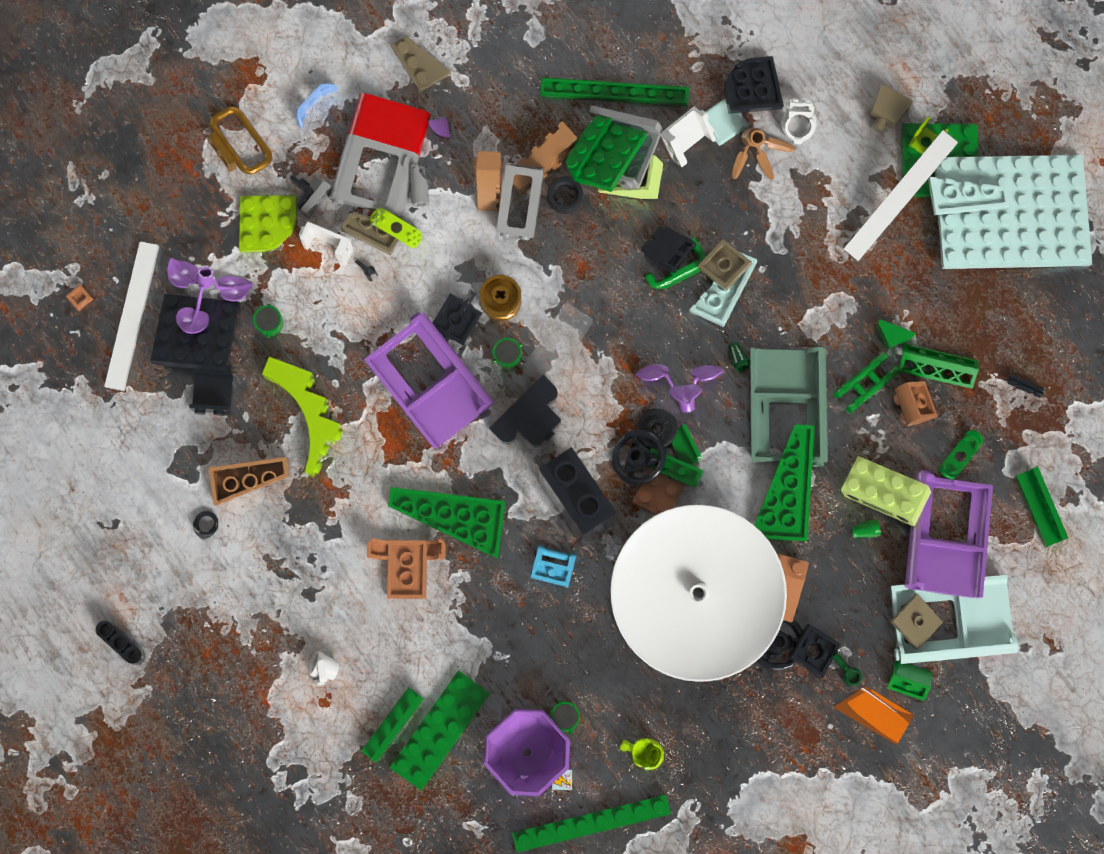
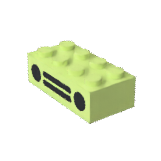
M859 456L841 489L845 497L912 526H915L931 494L928 485Z

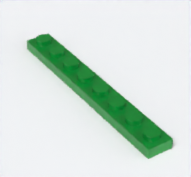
M662 795L513 832L512 835L516 852H521L670 815L671 812L667 796Z

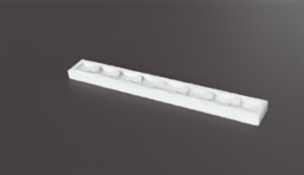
M942 131L846 245L844 250L859 261L958 142L945 131Z
M145 242L139 243L105 382L106 388L125 391L159 245Z

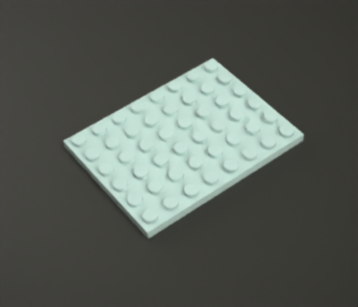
M1083 155L946 157L936 168L935 177L937 179H951L956 182H972V184L978 185L987 184L1007 187L1010 204L1008 208L938 215L942 269L1092 265Z

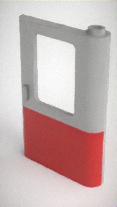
M360 93L329 197L332 204L336 206L351 204L375 211L377 208H383L402 219L411 188L410 166L413 163H418L431 114L412 106L371 94ZM364 147L399 157L388 200L385 204L351 194V188Z

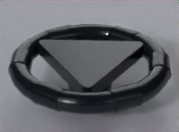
M642 429L624 434L616 442L612 452V464L616 474L623 481L634 485L646 484L656 479L662 472L666 462V451L660 438L654 433ZM635 437L652 440L657 447L659 460ZM632 438L623 471L619 461V453L627 441ZM657 464L652 472L645 477L638 478L627 475L628 473Z
M794 619L792 623L783 620V622L793 628L799 639L803 632L801 626ZM779 630L775 640L766 651V660L761 656L757 662L761 666L773 671H783L792 668L797 664L793 660L785 663H771L769 661L794 647L798 640Z

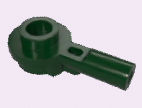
M835 652L831 657L843 671L844 683L851 687L859 685L862 680L861 671L855 667H849L839 653Z

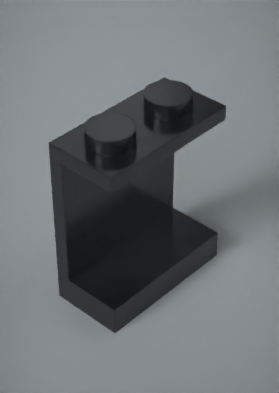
M232 365L228 366L227 372L193 368L195 380L192 404H189L190 410L194 411V414L206 415V412H211L215 416H225V413L230 414L234 377Z

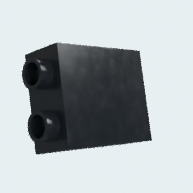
M572 447L538 469L540 486L581 546H584L614 526L616 511Z

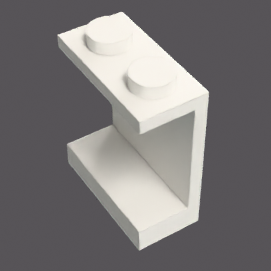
M695 106L660 133L670 158L681 167L687 164L683 153L703 136H706L712 142L716 140L713 134L714 129L708 122V115L704 110L700 111Z
M307 222L306 226H302L299 237L304 249H309L314 237L338 246L335 251L336 258L340 264L346 266L353 251L349 238L310 222Z

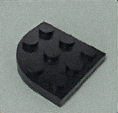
M773 56L754 57L743 60L729 73L724 87L728 114L781 110L784 107Z

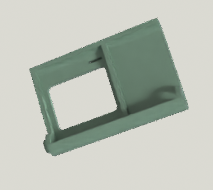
M813 347L807 350L750 348L752 462L779 463L782 456L773 455L769 451V404L804 403L806 405V425L815 426L812 464L814 467L824 466V463L828 462L826 349L822 347Z

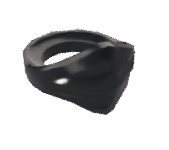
M210 511L199 513L193 521V530L202 540L211 537L219 527L217 516ZM209 516L214 520L213 528L209 532L200 531L199 521L202 517Z

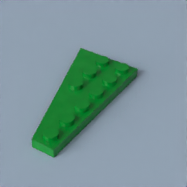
M794 424L754 523V526L767 539L808 542L814 425Z
M390 487L388 507L498 559L505 501Z

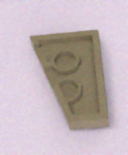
M349 213L341 226V231L391 256L399 240L370 223L371 216ZM399 222L392 223V232L399 233L402 230V225Z

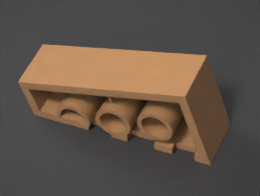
M563 121L557 125L559 130L554 134L550 132L545 137L546 139L541 146H535L530 151L528 159L523 157L517 163L519 165L545 169L543 181L552 169L555 171L562 165V161L567 158L577 142V137ZM516 174L512 188L520 196L524 193L528 194L531 191L532 178Z
M478 151L477 157L473 158L478 210L499 211L503 178L501 152Z

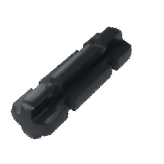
M1011 374L1008 378L1007 383L1009 385L1017 386L1018 389L1029 394L1033 393L1038 398H1041L1045 392V388L1039 385L1035 386L1036 384L1023 378L1019 379V376Z

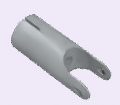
M413 163L410 166L412 204L414 207H426L429 205V194L425 168L417 163Z

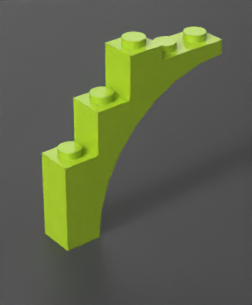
M269 357L262 373L263 377L278 384L296 400L304 413L310 438L309 458L305 473L308 476L314 477L321 470L322 463L320 461L322 456H326L329 450L328 442L335 445L337 440H341L343 435L342 426L337 422L322 417L327 414L329 409L327 399L308 392L309 389L312 390L315 383L312 372Z

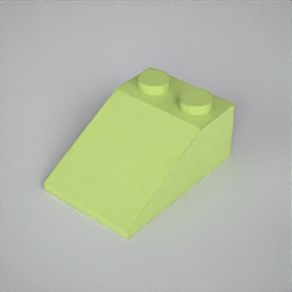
M635 155L622 176L636 180L645 155ZM655 155L652 156L639 190L634 188L628 190L617 184L612 192L599 188L598 192L638 199H658L663 163Z

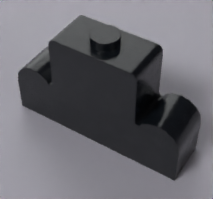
M543 374L489 427V431L506 445L515 442L517 433L533 448H537L544 440L548 442L555 435L553 431L561 424V419L546 405L553 404L557 400V388Z

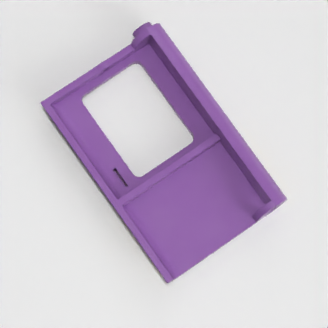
M417 312L410 318L411 322L408 326L364 360L431 446L436 449L495 402L424 312L421 314ZM413 333L419 336L446 372L445 375L420 394L413 392L386 357L390 350Z

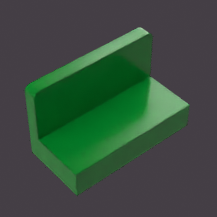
M682 424L677 429V434L671 445L678 460L693 465L700 462L702 457L686 424Z
M895 660L893 673L888 681L887 689L925 701L931 688L933 673L910 664H900L898 660Z

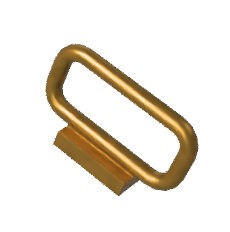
M225 108L211 118L210 129L213 133L208 135L209 144L229 172L234 170L237 165L243 173L255 174L271 163V150L239 108ZM230 114L236 115L264 153L265 159L253 167L246 166L218 128V121Z

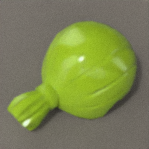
M641 738L634 744L627 740H622L620 750L631 752L634 764L645 770L658 768L664 760V749L656 740Z

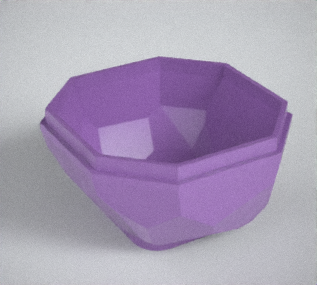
M514 709L485 736L484 765L510 795L540 796L569 769L570 739L544 710ZM525 749L531 751L529 757L524 756L523 752Z

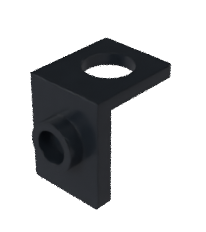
M291 175L290 180L292 184L306 192L297 204L298 209L301 211V208L314 191L309 187L310 184L302 178L299 180Z

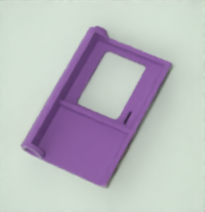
M922 470L916 474L915 480L928 485L931 494L915 526L911 525L905 587L912 590L967 598H983L993 485L937 478L932 475V472ZM934 488L963 491L971 494L967 542L962 543L929 537Z

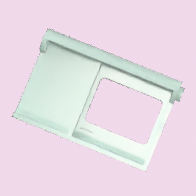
M1007 575L985 577L983 598H967L906 588L905 585L891 586L890 594L893 617L901 610V606L906 604L914 594H918L925 602L952 600L954 602L958 634L956 639L925 642L918 650H915L910 643L904 641L903 635L894 627L897 649H894L895 660H898L900 664L1017 653L1018 641L1016 634L1012 630Z

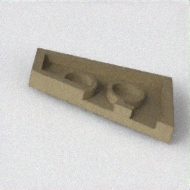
M405 36L391 45L392 50L419 93L451 75V71L409 37Z

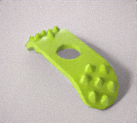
M377 208L370 217L372 225L411 248H416L422 240V233L418 229L383 208ZM399 222L402 225V230L399 233L392 232V223Z

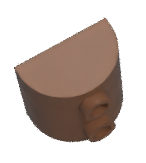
M925 381L907 382L895 388L896 395H894V401L898 406H901L902 413H900V418L903 423H907V426L916 425L938 417Z

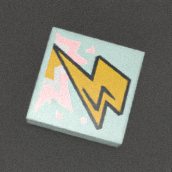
M567 770L552 784V790H572V770Z

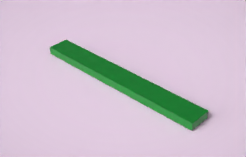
M541 77L540 97L688 107L689 87Z

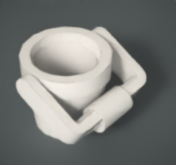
M317 651L309 668V675L312 677L313 684L323 685L327 682V679L333 680L339 669V661Z

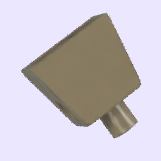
M882 84L870 113V117L875 120L872 129L879 133L882 132L885 126L893 129L910 109L913 100Z

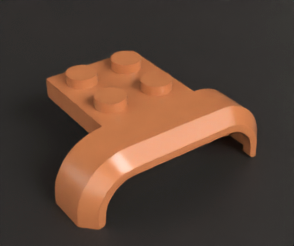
M372 538L367 543L368 559L388 560L387 599H426L427 561L444 560L446 558V544L441 539L424 541L378 540Z

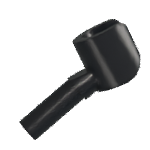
M359 259L355 261L363 269L369 281H373L371 278L372 274L378 276L373 266L367 267Z

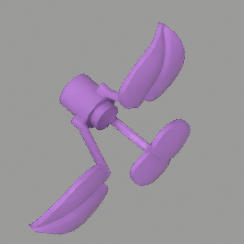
M170 258L168 263V278L174 286L185 288L189 284L194 285L197 281L200 287L196 309L185 307L180 309L176 315L178 326L186 333L201 332L209 323L208 314L199 311L203 289L209 288L213 283L217 290H221L220 295L222 298L228 301H239L246 296L253 286L252 282L234 276L221 277L218 279L217 284L216 277H213V270L210 267L203 266L198 270L191 263L178 261Z
M662 364L646 366L639 370L635 377L645 381H654L666 377L671 386L669 390L670 396L679 402L680 411L687 413L695 409L694 399L702 392V387L696 385L697 381L714 379L724 372V369L713 365L699 366L691 372V376L695 377L693 384L676 387L669 374L666 373L669 371V368Z

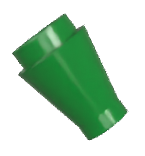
M872 518L852 527L854 538L877 537L876 535H881L878 519L873 520Z

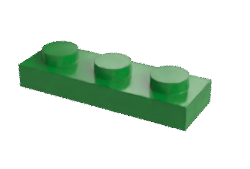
M651 448L650 452L659 460L658 450ZM667 454L666 462L661 474L697 489L704 473L703 470ZM657 464L649 466L648 468L654 469L657 466Z

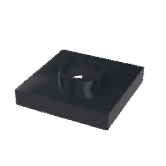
M806 624L788 658L819 678H823L833 660L831 656L838 651L841 644L812 625ZM810 644L816 645L819 649V654L816 658H811L807 655Z

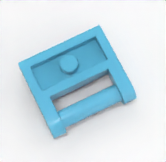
M539 544L531 578L569 587L577 554L572 552L568 554L544 548V545ZM542 555L568 561V566L541 560Z

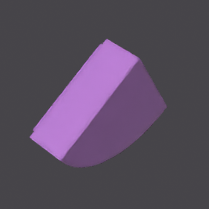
M447 117L428 121L431 130L442 137H450Z

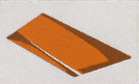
M866 686L834 706L838 711L895 745L898 744L913 717L912 713Z

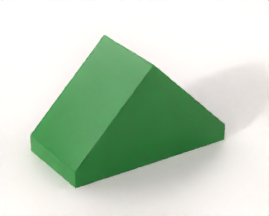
M881 319L876 324V329L887 351L911 341L916 334Z

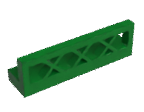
M904 343L899 369L902 373L973 389L979 371V361ZM905 360L914 361L916 364L912 368L903 367ZM932 365L935 370L924 372L922 367ZM949 369L953 372V375L946 377L942 375L941 371ZM964 373L972 375L970 382L961 380L959 376Z
M1034 467L1029 471L1016 475L1015 478L1045 548L1068 539L1039 467Z
M408 687L361 752L377 763L418 709L424 698Z

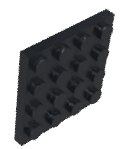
M164 294L150 359L151 364L227 372L240 302L202 298L199 311L208 314L209 323L201 332L191 334L183 332L178 326L176 315L180 309L185 307L196 309L198 297Z

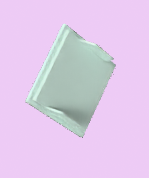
M725 99L705 111L709 117L708 122L714 129L715 141L719 146L750 126L742 116V113L728 114Z

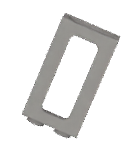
M512 163L506 164L496 232L500 233V236L511 237V235H517L522 240L534 238L545 169ZM516 174L532 178L526 226L524 228L512 227L507 224L513 180Z

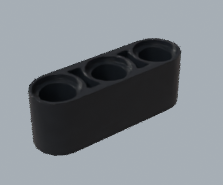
M100 621L97 624L96 634L125 661L133 665H140L144 662L146 657L144 650L115 624L109 621ZM109 625L110 632L104 635L102 632L103 627ZM120 638L125 640L122 648L117 647V641ZM137 650L139 658L136 661H132L131 654Z

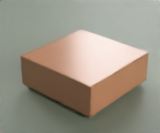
M81 284L66 295L78 311L93 300Z

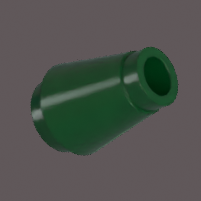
M739 342L729 344L732 368L737 372L747 369L750 366V360L739 345Z

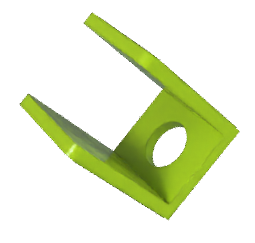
M929 116L909 143L911 147L922 155L929 147L922 146L921 139L927 137L931 140L932 144L938 137V135L926 128L931 118Z

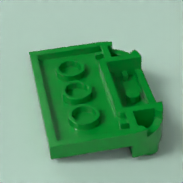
M594 117L567 156L566 165L573 180L612 192L646 139V132L613 123L610 117Z

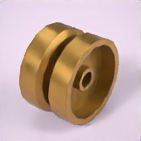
M494 275L488 278L480 289L481 308L490 319L496 321H507L513 318L519 312L522 304L521 289L518 283L506 275Z

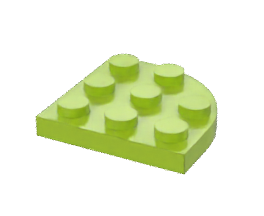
M240 196L239 251L241 253L270 251L279 247L281 243L290 237L297 222V196Z

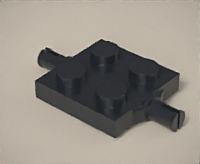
M472 290L468 292L465 299L458 298L450 293L433 321V324L447 342L455 340L459 344L465 345L483 312L471 304L477 294Z

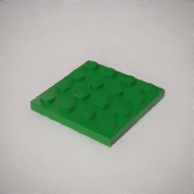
M923 123L902 124L903 177L922 156L909 143ZM927 124L926 128L938 136L942 131L948 129L947 134L958 142L946 157H978L977 124ZM927 137L922 138V146L929 147L931 140ZM935 171L930 175V177H935ZM928 179L913 197H931Z

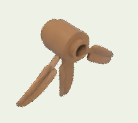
M748 128L744 130L741 136L745 149L744 151H739L732 169V178H738L747 160L749 147L757 148L756 158L765 175L771 180L774 179L773 170L766 153L761 151L760 146L763 143H767L766 146L768 148L784 152H793L796 149L793 145L769 137L766 140L764 132L759 128Z

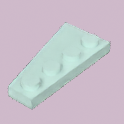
M936 177L928 178L934 215L1008 208L1010 206L1007 187L987 184L978 185L972 184V182L963 183L951 179H937Z
M741 253L751 261L752 265L727 291L713 282V285L707 292L703 293L700 300L689 311L724 327L757 263V259Z

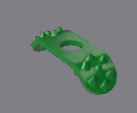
M976 430L967 431L961 441L939 466L938 471L944 477L955 479L983 443L982 435ZM957 452H963L966 455V459L959 462L955 459L954 455Z

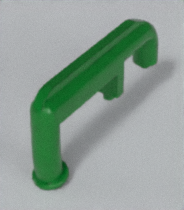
M696 237L692 239L697 244L693 250L699 260L677 270L676 273L669 271L670 275L658 281L655 280L652 273H646L645 279L651 287L667 289L701 272L698 269V265L705 259L706 255Z

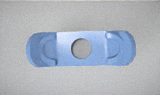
M329 82L320 84L300 107L296 109L297 115L295 118L297 119V124L303 128V120L306 117L305 113L321 95L326 96L329 92H336L338 87Z

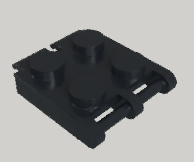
M658 226L651 234V239L648 238L641 247V251L644 252L645 258L672 273H676L682 260H686V255L697 244L667 226L664 228Z

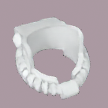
M792 98L789 99V104L785 106L786 112L781 120V129L788 139L794 141V144H802V141L812 137L816 130L815 107L809 98H804L803 100ZM799 114L805 115L810 119L809 128L806 132L802 133V137L794 136V133L788 129L791 117Z

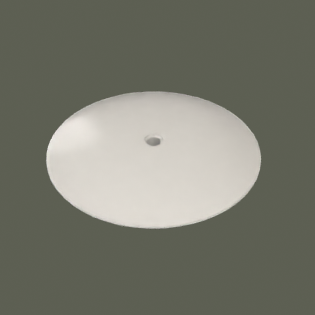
M687 505L655 515L642 524L629 537L617 558L612 574V609L623 638L634 653L652 668L682 680L696 682L719 680L737 674L751 666L768 650L775 640L786 610L787 588L785 575L779 557L771 543L760 530L743 517L714 506ZM700 587L703 589V597L695 595V588Z

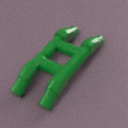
M884 351L833 392V396L838 399L853 387L860 395L846 407L848 413L857 409L901 372L899 367L895 366L881 379L873 370L889 357ZM866 375L874 383L867 390L859 383Z

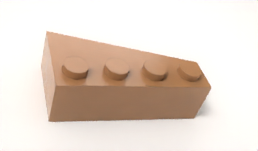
M288 457L209 467L214 506L222 505L291 477Z

